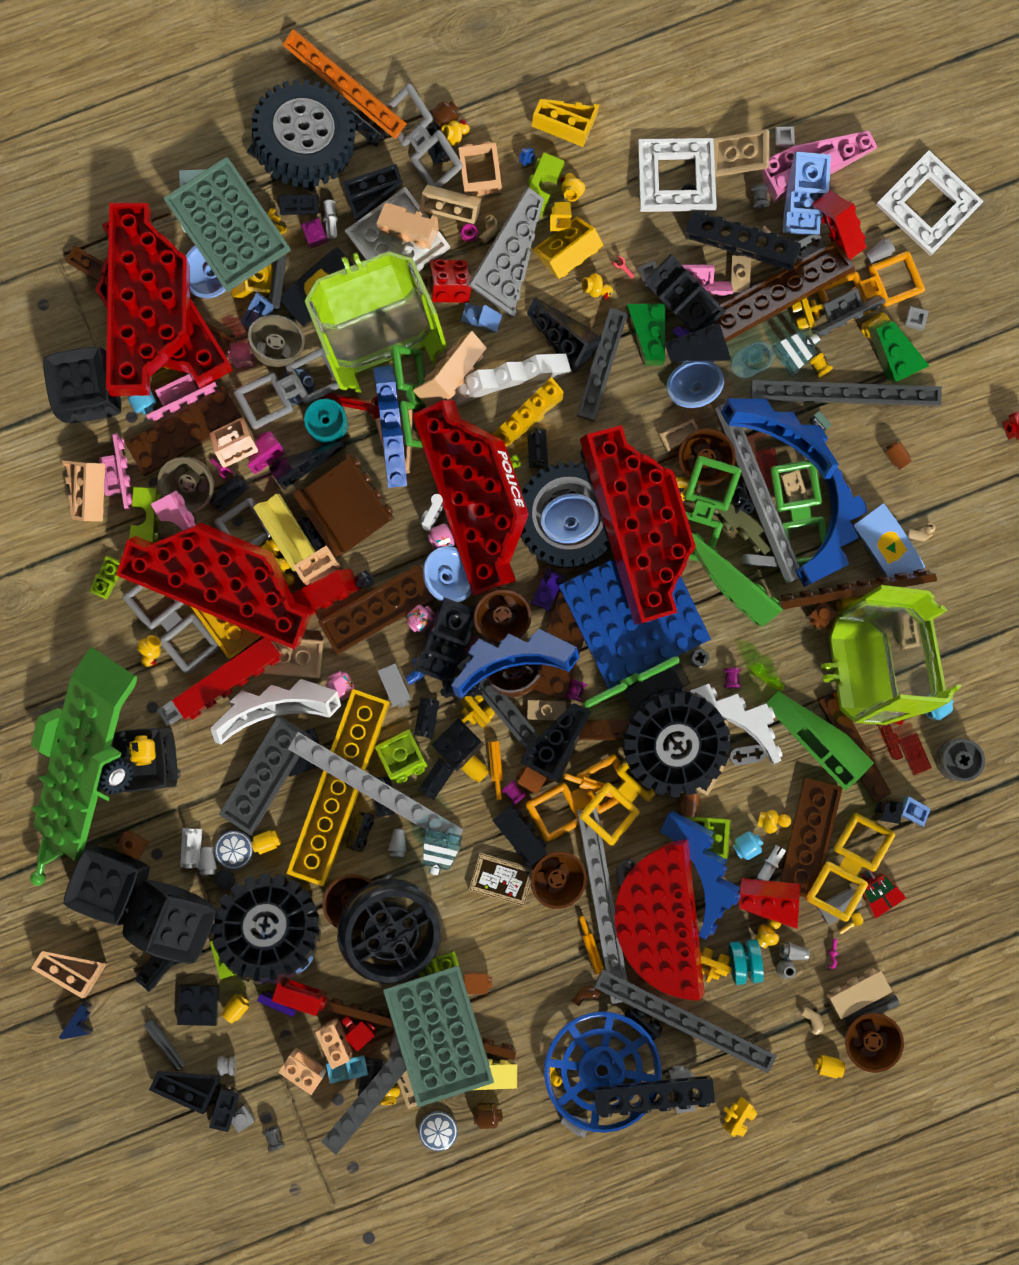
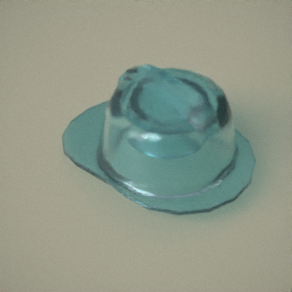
M762 341L749 344L739 350L732 358V371L740 378H748L766 370L775 359L773 347L767 342Z

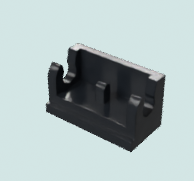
M279 195L280 215H314L320 213V199L318 195Z
M879 801L876 804L875 815H872V819L900 824L903 809L902 802L889 801L884 805L883 811L881 810L882 802Z
M152 956L137 974L135 980L150 992L156 987L175 961Z
M219 1085L209 1119V1128L229 1132L240 1095L236 1088L228 1089L226 1085Z

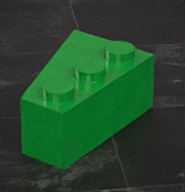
M627 304L625 311L628 313L631 329L636 338L644 366H663L665 362V304Z
M883 320L868 328L887 380L897 382L930 366L894 321Z

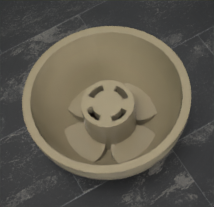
M267 315L260 317L251 324L248 331V344L251 352L260 362L268 366L283 367L289 365L301 355L304 349L305 338L302 330L296 323L283 316Z
M177 457L165 463L158 475V488L162 498L177 491L183 497L187 510L192 513L203 509L209 503L214 492V480L210 470L201 461L192 457Z

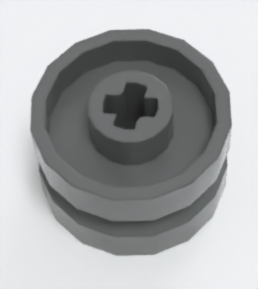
M954 739L940 746L935 761L937 769L942 776L948 780L966 782L974 780L981 774L985 765V756L980 746L972 740Z

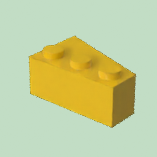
M540 99L533 114L531 127L584 147L596 120L600 104L588 106L582 105L579 102L567 104L564 101Z

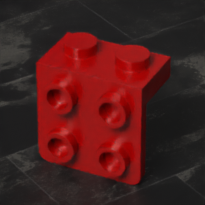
M430 260L433 280L431 301L469 303L471 287L468 284L471 279L467 262L465 260Z

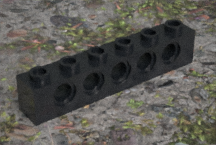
M692 211L685 230L686 239L791 271L794 270L801 250V243H798L796 239H785L773 232L765 233L757 227H745L740 222L735 221L732 223L720 216L712 217L704 211ZM708 225L711 226L712 229L709 231L703 230V227ZM723 231L730 232L728 236L721 235ZM745 236L748 240L741 242L739 238ZM759 242L766 243V246L758 247L756 244ZM781 247L784 249V251L782 253H778L775 251V249Z
M710 1075L593 1087L596 1115H600L603 1118L611 1117L613 1113L630 1115L633 1111L650 1113L653 1109L670 1111L672 1107L689 1109L692 1105L709 1107L711 1103H715L713 1078ZM691 1089L698 1090L695 1097L688 1096ZM671 1091H678V1096L675 1099H669V1093ZM658 1093L659 1097L656 1101H650V1094ZM632 1095L639 1096V1100L636 1103H630L629 1099ZM612 1097L620 1098L617 1105L609 1104Z

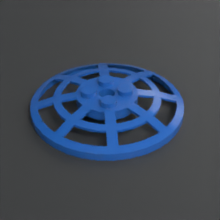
M605 1011L587 1013L568 1022L552 1040L544 1063L545 1086L552 1103L559 1113L575 1126L584 1130L602 1133L627 1128L646 1113L633 1111L629 1115L630 1117L623 1121L609 1125H598L599 1115H596L594 1097L592 1105L580 1099L576 1094L584 1088L593 1093V1087L622 1084L624 1078L635 1079L634 1083L661 1080L662 1073L657 1047L643 1027L624 1015ZM606 1017L604 1029H592L580 1034L575 1027L577 1023L589 1018ZM614 1019L629 1024L642 1036L631 1042L623 1034L612 1030ZM569 1030L574 1040L566 1049L563 1059H551L557 1042ZM602 1034L601 1046L590 1048L585 1039L593 1035ZM611 1036L620 1039L627 1046L617 1053L609 1047ZM645 1043L648 1044L653 1056L654 1075L643 1073L642 1060L637 1049ZM579 1044L584 1052L580 1062L568 1061L571 1052ZM630 1053L634 1056L636 1071L625 1069L623 1058ZM600 1065L607 1067V1072L603 1076L598 1075L596 1072L597 1067ZM550 1067L561 1068L562 1082L567 1092L559 1099L556 1098L551 1085ZM567 1069L578 1070L581 1080L572 1088L568 1081ZM658 1093L650 1094L649 1100L655 1101ZM572 1099L582 1108L592 1111L591 1123L575 1118L563 1106Z

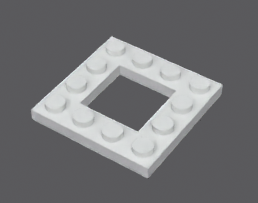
M713 138L638 139L640 212L716 211ZM695 159L696 190L659 191L658 160Z
M928 151L881 198L876 206L931 256L984 201L931 151ZM927 179L954 203L952 208L932 228L904 203Z

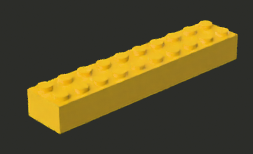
M352 689L330 751L366 772L391 702ZM324 770L287 871L289 875L323 887L327 883L359 793L357 789Z

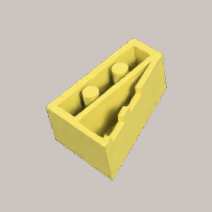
M499 1058V1060L488 1059L495 1082L474 1090L517 1088V1064L509 1058Z

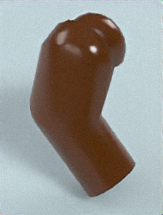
M593 985L583 986L572 999V1002L580 1006L585 998L598 999L601 992L594 988Z

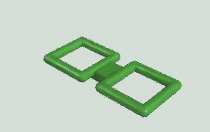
M395 344L391 349L397 388L405 390L407 401L400 402L405 444L410 447L423 448L421 440L412 439L408 409L421 411L427 408L423 401L413 392L416 386L425 383L423 380L425 378L422 351ZM400 353L415 356L419 385L404 383Z
M698 456L684 495L685 499L694 501L696 504L693 513L686 511L688 520L714 527L708 546L715 548L723 524L712 519L715 508L723 511L729 509L741 469L707 457ZM702 465L732 473L723 502L693 493ZM694 552L691 553L689 559L698 561Z
M809 460L773 466L771 468V476L777 510L780 512L790 510L791 521L782 523L789 542V529L818 524L822 545L827 534L825 518L823 516L811 518L810 506L822 503L817 468ZM809 468L814 498L784 503L779 473ZM813 556L797 559L799 566L807 563Z
M674 656L640 674L635 673L619 681L618 685L583 701L582 706L583 708H589L624 691L627 686L635 682L644 681L678 664L680 659Z

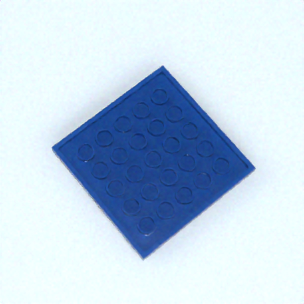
M615 559L558 586L607 689L618 685L619 681L635 673L640 674L674 656L683 654L711 640L681 577H679L672 593L678 613L634 625Z

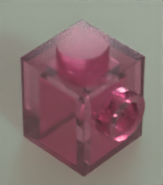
M231 344V350H228L229 361H232L235 368L254 367V355L250 350L249 344Z

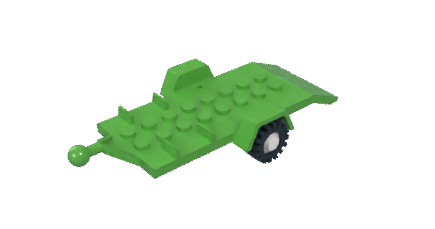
M93 647L89 648L71 675L63 709L57 708L37 718L31 746L50 758L46 776L38 778L44 783L38 806L31 807V810L36 813L33 828L43 835L37 857L36 871L30 875V882L35 886H41L45 883L46 875L44 869L46 864L65 854L74 861L79 860L84 852L98 796L109 801V797L102 790L111 795L114 793L118 794L119 790H125V785L129 786L128 780L132 781L133 778L130 776L133 774L132 766L120 757L121 753L111 745L121 707L134 689L137 677Z

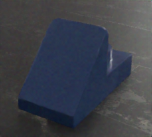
M85 1001L79 1006L59 1036L61 1040L88 1035L94 1031L82 1023L91 1014L89 1011L92 1007L91 1004Z

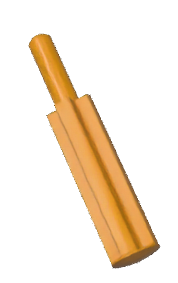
M499 741L488 742L492 781H495L496 799L502 800L501 781L503 780L500 743Z
M564 774L563 776L566 780L578 783L579 787L598 793L605 785V783L584 776L582 778L569 774ZM609 792L606 794L607 797L614 798Z
M580 916L579 920L584 933L582 937L594 974H600L604 967L593 934L589 932L585 917Z

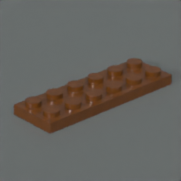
M223 386L125 442V445L143 476H147L163 467L168 461L180 457L210 440L209 433L242 418Z
M416 565L323 618L318 623L335 653L339 655L404 618L417 605L425 606L437 598L426 587L423 572Z
M560 592L547 633L577 647L580 654L584 639ZM576 663L569 672L557 667L542 665L541 679L533 690L564 700Z
M806 777L803 779L779 882L801 884L800 896L805 898L825 865L843 789L841 786Z

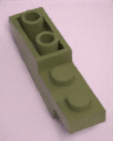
M712 498L713 500L723 502L722 500ZM730 504L727 511L715 508L713 515H718L722 520L724 529L733 532L738 528L740 530L738 532L745 541L748 540L751 543V549L756 555L764 556L770 551V548L759 536L764 529L742 510L736 514L732 504Z

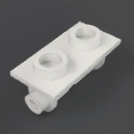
M183 828L180 867L198 868L201 855L202 829Z

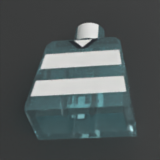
M801 331L776 342L772 350L790 376L794 377L817 354L814 347L821 340L814 333L807 338Z
M426 827L423 841V864L430 866L429 872L431 874L438 875L441 869L449 870L460 850L461 835Z

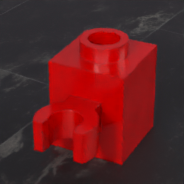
M347 1015L342 1019V1023L350 1030L344 1038L357 1052L376 1035V1027L370 1021L361 1020L356 1024L353 1018Z

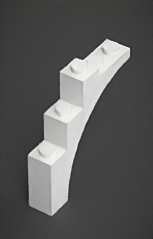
M566 354L534 355L523 362H506L495 369L476 370L465 376L464 383L456 387V393L448 400H455L458 407L468 401L505 388L546 380L551 377L553 379L560 378L571 372Z
M300 679L290 690L270 685L260 696L241 690L230 701L231 709L210 729L215 743L221 745L243 728L274 716L306 713L330 718L341 706L336 690Z
M710 684L690 691L691 693L695 694L697 692L704 696L706 700L710 701L718 709L725 720L742 728L752 736L765 751L771 765L781 761V749L779 746H775L773 741L775 739L772 728L767 726L774 722L775 714L772 707L768 708V705L764 704L745 711V701L738 694L716 701L715 699L718 698L714 687H710Z

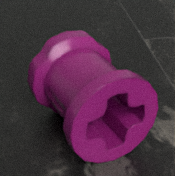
M724 668L726 673L724 688H741V684H739L741 668Z
M571 679L570 682L572 684L565 697L581 702L584 687H587L588 684Z
M515 780L501 790L508 795L513 805L527 795L518 788Z

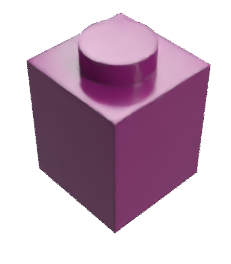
M319 218L301 224L310 249L328 243Z

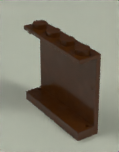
M350 454L345 455L347 459L304 490L298 489L293 493L334 557H341L394 519L392 515L393 509L388 503H384L382 500L383 494L377 487L374 488L371 483L373 481L371 476L366 471L363 472L360 467L362 463L358 457H353Z

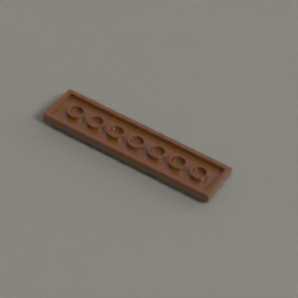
M833 241L796 262L793 271L783 269L720 304L726 312L711 326L720 323L725 341L728 342L855 271V266L836 241Z
M916 569L913 570V574L906 572L895 573L893 578L878 576L875 577V581L862 579L857 580L854 585L841 583L837 584V588L824 586L818 588L816 592L811 590L799 591L800 595H792V593L780 595L781 598L777 600L780 602L779 606L784 610L865 595L880 585L903 588L936 582L937 577L936 573H932L929 570Z

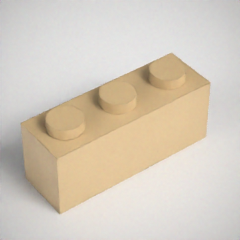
M427 185L422 192L419 210L475 224L479 215L482 198Z
M870 968L864 972L863 976L849 979L845 986L832 988L829 991L830 994L826 996L837 1017L843 1019L888 995L892 990L882 971L877 968Z

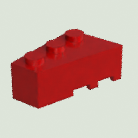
M828 191L812 203L814 209H818L823 216L820 218L822 224L826 223L830 230L828 236L831 242L836 241L850 260L867 248L865 235L860 228L861 222L855 213L856 207L851 201H847L832 191Z
M343 569L326 575L296 591L292 596L295 602L313 609L311 614L313 616L317 613L316 610L328 608L333 605V602L343 600L349 597L350 594L361 590V588L356 585L352 569Z
M742 878L739 909L798 929L801 884Z

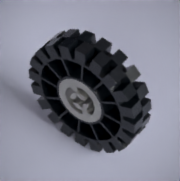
M673 688L663 689L664 693L658 694L656 691L648 695L649 699L645 702L641 700L635 706V712H630L626 719L628 723L627 726L623 727L622 749L625 760L635 778H638L640 783L647 789L652 788L657 794L664 796L665 793H669L670 797H680V793L684 792L687 796L695 794V789L701 787L703 790L711 785L709 780L712 778L716 780L722 773L720 767L726 766L729 758L727 751H730L731 743L728 739V735H730L728 726L718 709L697 692L694 694L690 690L682 688L679 691H675ZM671 733L672 737L676 740V742L680 743L684 750L687 747L686 741L688 739L689 746L686 749V751L682 753L679 747L673 744L669 737H667L666 739V747H663L664 739L667 735Z
M260 874V879L256 880L254 876L244 879V885L235 884L230 888L232 893L229 896L224 894L219 901L221 907L220 909H215V923L211 928V934L214 937L212 942L219 958L227 969L233 974H237L240 979L247 982L252 980L255 984L265 985V981H270L271 984L280 983L283 977L290 979L297 975L295 971L299 968L303 970L309 964L308 958L310 956L314 957L318 949L317 941L320 942L321 938L320 916L310 894L306 889H302L300 884L293 879L288 881L286 876L276 874L275 878H272L270 874ZM272 916L278 919L279 922L274 924L271 918L268 917L266 921L264 917ZM258 932L262 938H264L266 934L268 939H257L256 937H254V933Z

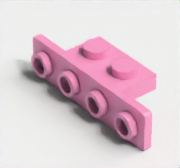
M682 265L709 294L721 296L733 294V287L730 281L713 282L714 265Z
M190 374L155 390L163 407L146 415L148 420L153 419V421L164 417L162 413L168 410L172 413L180 409V405L185 402L191 404L197 401V396L203 393L207 396L215 392L214 388L217 385L214 382L198 390Z
M115 433L112 436L116 455L99 458L100 463L105 464L104 492L106 496L122 493L124 509L132 511L133 495L129 493L131 480L129 475L126 474L128 462L126 456H123L122 450L125 449V443L123 438H120Z

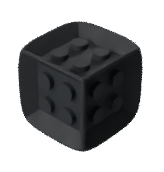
M84 347L61 351L44 357L43 370L48 400L54 416L64 423H81L109 418L121 413V396H110L106 389L107 351L101 347Z
M170 727L124 730L114 733L111 746L121 753L120 757L132 766L131 770L133 771V774L130 775L133 777L132 781L128 780L129 786L125 785V790H119V793L177 786L176 747L174 735ZM136 736H147V739L155 742L156 758L149 765L136 766L134 762L130 761L129 743L134 741Z
M96 845L86 847L73 871L63 904L78 913L96 920L118 926L123 925L137 889L144 880L148 879L150 866L112 849Z
M144 880L132 900L124 921L122 934L128 942L141 951L159 958L193 964L199 958L214 922L216 910L212 904L197 894L166 883Z

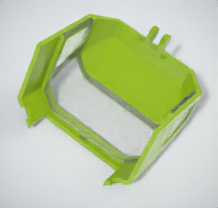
M356 252L353 253L355 265L349 267L348 259L343 257L341 259L345 267L344 269L316 280L305 299V303L340 389L347 390L352 388L355 389V392L362 393L356 375L393 361L391 348L395 344L420 350L426 348L432 365L436 362L438 353H443L447 348L437 312L413 258L393 252H386L361 262ZM400 353L401 358L407 356L406 354Z
M880 585L836 614L829 635L832 663H824L820 667L823 671L834 670V674L823 675L822 679L824 682H836L840 711L854 723L888 725L932 712L950 703L954 693L962 686L957 684L946 690L933 619L948 610L943 605L939 606L933 600L935 596L930 591Z

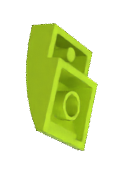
M697 816L685 817L714 832L712 835L714 842L711 848L707 850L725 859L729 858L731 819Z

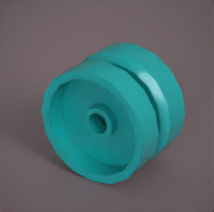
M319 399L313 402L306 410L304 416L306 429L312 439L320 444L327 445L341 441L347 434L349 427L348 418L342 406L334 400Z
M746 940L744 948L739 941L729 942L728 953L729 957H731L730 967H732L731 975L734 985H745L747 974L753 984L763 983V960L758 940Z

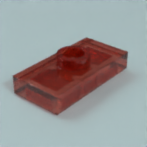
M775 448L756 451L758 466L767 488L773 487L771 468L778 466Z
M879 725L878 727L891 759L899 760L904 758L898 745L900 744L899 737L896 733H893L891 725Z
M917 733L898 740L913 776L932 769Z

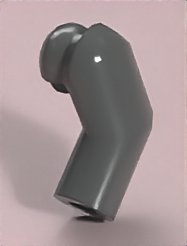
M625 859L617 866V885L621 886L623 884L626 874L636 866L635 861Z

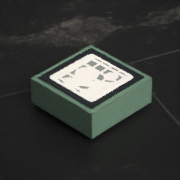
M820 411L810 419L813 425H820L824 432L831 426L829 420Z

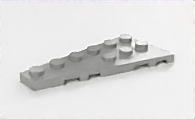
M530 188L525 189L468 284L469 287L511 317L516 315L517 310L515 309L520 298V289L525 278L531 253L530 248L535 237L534 231L536 223L539 221L544 198Z

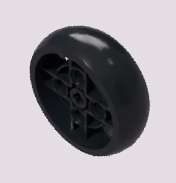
M382 879L369 883L359 889L343 907L337 925L338 947L345 962L358 975L378 983H398L422 972L435 957L442 938L441 915L432 897L416 884L401 879ZM387 897H404L415 902L406 907L397 902L383 903L382 899ZM366 909L368 913L362 922L361 935L352 940L353 926L361 912ZM378 913H385L382 918H376ZM411 918L410 922L406 924L403 923V920ZM427 923L425 937L418 949L413 952L412 949L418 939L419 927ZM389 928L392 929L391 933H388L387 931ZM371 939H377L376 943L368 944ZM398 944H404L401 949H395ZM374 955L382 960H397V963L375 964L366 961V959Z

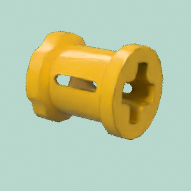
M823 352L809 361V364L813 365L819 373V378L833 369V366H829L825 360Z

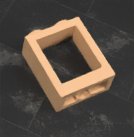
M487 141L481 143V145L465 144L459 147V158L463 164L461 173L464 194L482 196L502 193L496 143ZM492 153L496 180L468 183L464 156Z
M244 417L209 433L214 452L223 468L258 452L254 436Z
M327 546L293 566L303 583L307 586L341 568Z
M339 1017L321 1024L315 1033L331 1069L349 1062L354 1054V1050L345 1038L340 1039V1035L345 1037L346 1033Z
M295 1047L278 1073L312 1095L323 1079L327 1068ZM296 1077L300 1078L299 1082L295 1080Z

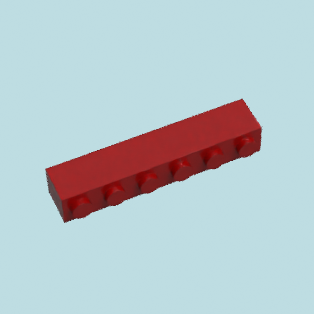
M264 637L174 698L172 702L184 720H194L201 715V711L205 708L209 710L217 705L216 701L221 697L225 699L233 694L232 690L237 686L241 688L248 684V679L253 675L258 677L264 673L266 666L270 665L272 667L280 662V657L283 656V653L275 641Z

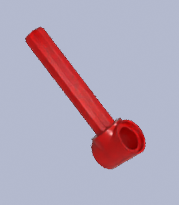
M329 393L316 399L334 400L344 407L368 411V415H371L373 420L380 418L377 396L367 401Z

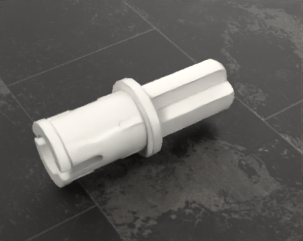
M325 200L323 202L325 215L323 221L325 222L326 238L334 239L337 238L336 222L338 221L335 201Z
M774 846L769 858L764 860L766 863L757 876L759 880L769 881L775 869L779 868L778 864L786 853L783 848L777 855L780 847Z

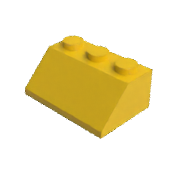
M576 216L571 220V231H556L536 246L533 251L548 271L560 279L566 276L573 268L582 264L589 256L595 254L604 245L596 229Z
M272 263L232 289V297L251 299L254 298L257 292L264 297L270 296L273 277Z

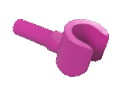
M214 458L210 460L218 468L219 475L225 480H229L226 478L228 472L234 475L231 469L228 467L223 468Z

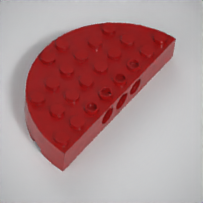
M679 840L667 843L651 851L629 872L617 896L615 928L620 947L626 959L646 982L674 997L687 1000H701L705 990L688 840Z

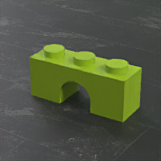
M543 153L542 158L538 157L534 167L536 172L534 175H530L527 183L530 189L544 198L539 216L543 218L550 202V195L540 189V185L544 182L557 184L565 163L564 160L547 153Z
M133 487L132 507L145 510L147 517L141 525H130V538L138 536L152 543L160 540V533L157 530L158 524H161V521L151 505L162 498L158 489Z

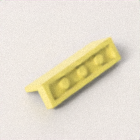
M279 493L275 494L268 501L258 503L253 507L292 571H296L293 567L294 565L316 552Z

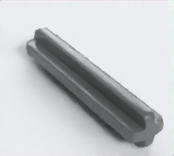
M282 256L274 263L269 299L273 304V309L280 308L286 256Z
M896 995L884 998L844 1018V1021L847 1025H850L861 1015L882 1013L899 1006V1000Z
M150 1019L144 1024L145 1029L175 1070H180L185 1066L184 1060L154 1019Z

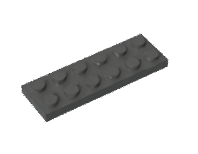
M278 716L219 815L249 835H253L300 757L287 749L297 732L309 739L312 736L282 716Z

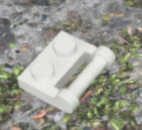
M440 494L432 496L431 508L429 511L425 510L421 517L422 527L429 533L435 526L444 508L442 504L443 498Z

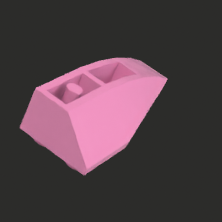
M865 131L793 146L770 157L769 168L761 169L764 184L768 185L767 192L773 203L786 197L795 152L831 155V175L877 149V145L871 133Z

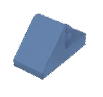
M257 292L240 323L249 329L251 324L258 318L274 314L273 304Z
M466 303L460 321L467 325L497 333L502 314L486 305L482 308Z
M909 796L902 797L900 800L903 803L901 817L924 827L931 809Z

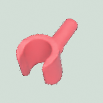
M616 255L620 262L617 264L611 260L612 265L621 268L632 279L635 275L625 265V259Z

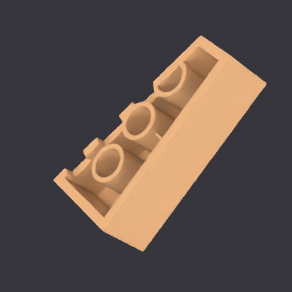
M472 331L462 336L446 353L447 356L435 365L436 369L425 376L423 379L425 383L416 386L413 392L427 407L445 398L447 400L456 393V387L464 383V377L474 370L473 365L483 358L482 354L486 350V346Z

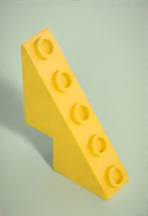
M551 377L493 435L503 440L506 447L509 446L527 430L541 421L546 412L563 400V390Z

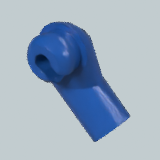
M415 658V659L413 660L414 667H415L417 658ZM413 671L405 679L411 685L424 675Z

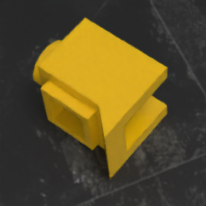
M554 202L552 214L550 215V231H571L570 218L572 214L570 202Z

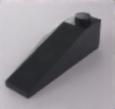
M537 297L533 299L527 312L528 316L539 332H543L548 340L547 344L549 347H553L557 354H566L571 372L576 373L595 353L602 338L587 326Z
M341 440L284 457L283 459L279 458L271 463L269 470L279 485L285 490L344 449L346 445Z
M573 703L557 718L555 723L529 745L520 763L558 783L570 761L591 711Z

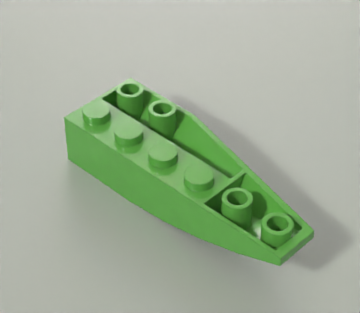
M692 533L696 545L693 552L707 575L723 595L758 627H763L783 610L779 606L780 602L772 596H767L765 594L766 590L761 585H755L744 574L733 567L728 560L722 558L715 548L705 544L704 539L699 534Z
M780 691L765 703L768 705V708L772 707L778 720L845 791L874 764L846 733Z

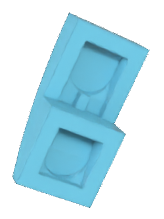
M364 1055L352 1057L349 1062L334 1069H331L329 1063H326L330 1084L368 1075Z

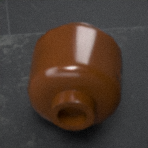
M441 101L432 111V121L441 129L443 125H448L449 122L459 119V114L457 113L459 109L452 101L449 103Z
M479 1103L477 1108H474L473 1120L479 1129H495L498 1127L499 1122H502V1109H498L496 1103Z

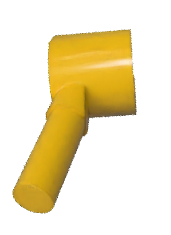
M860 912L851 915L853 922L839 930L841 934L851 927L859 926L863 923Z

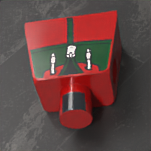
M868 869L860 874L868 883L862 897L872 917L878 918L906 899V896L885 874L880 873L875 876Z

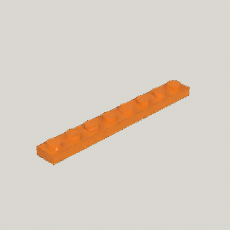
M292 29L283 46L389 135L397 139L407 123L301 34Z

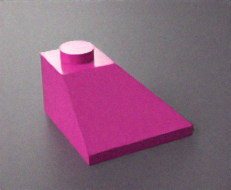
M271 431L260 434L257 437L258 440L255 441L258 452L250 455L248 467L255 475L286 453Z

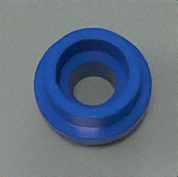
M530 147L528 149L523 148L519 156V162L523 166L528 167L535 159L534 150Z

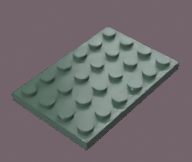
M225 157L163 198L227 292L291 251L289 245L228 157Z
M460 966L383 990L417 1107L495 1082Z

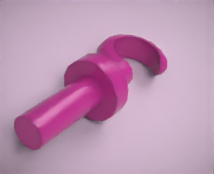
M833 938L831 950L828 951L830 959L833 961L832 966L828 963L830 969H834L837 965L835 955H838L836 951L838 939Z

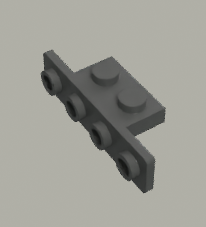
M853 287L821 304L827 321L812 328V333L818 336H825L831 332L830 330L836 327H843L852 319L861 318L865 312L880 308L881 304L886 302L885 298L875 296L862 302L858 288Z

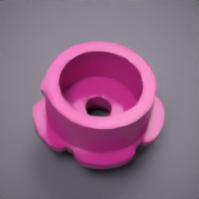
M466 224L461 228L460 234L464 241L473 242L477 239L479 230L473 224Z

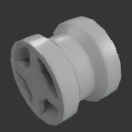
M224 1056L218 1057V1076H223L224 1074L235 1076V1056H230L229 1058Z

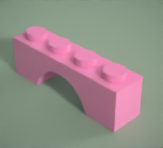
M177 491L151 504L160 521L173 522L182 530L196 525L192 513L187 510L183 497Z

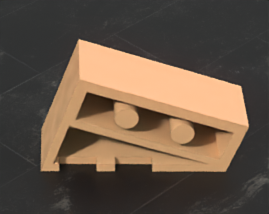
M62 460L63 466H66L68 477L65 478V482L70 487L71 495L68 496L72 520L103 521L105 464Z
M42 951L31 969L80 998H86L107 964Z

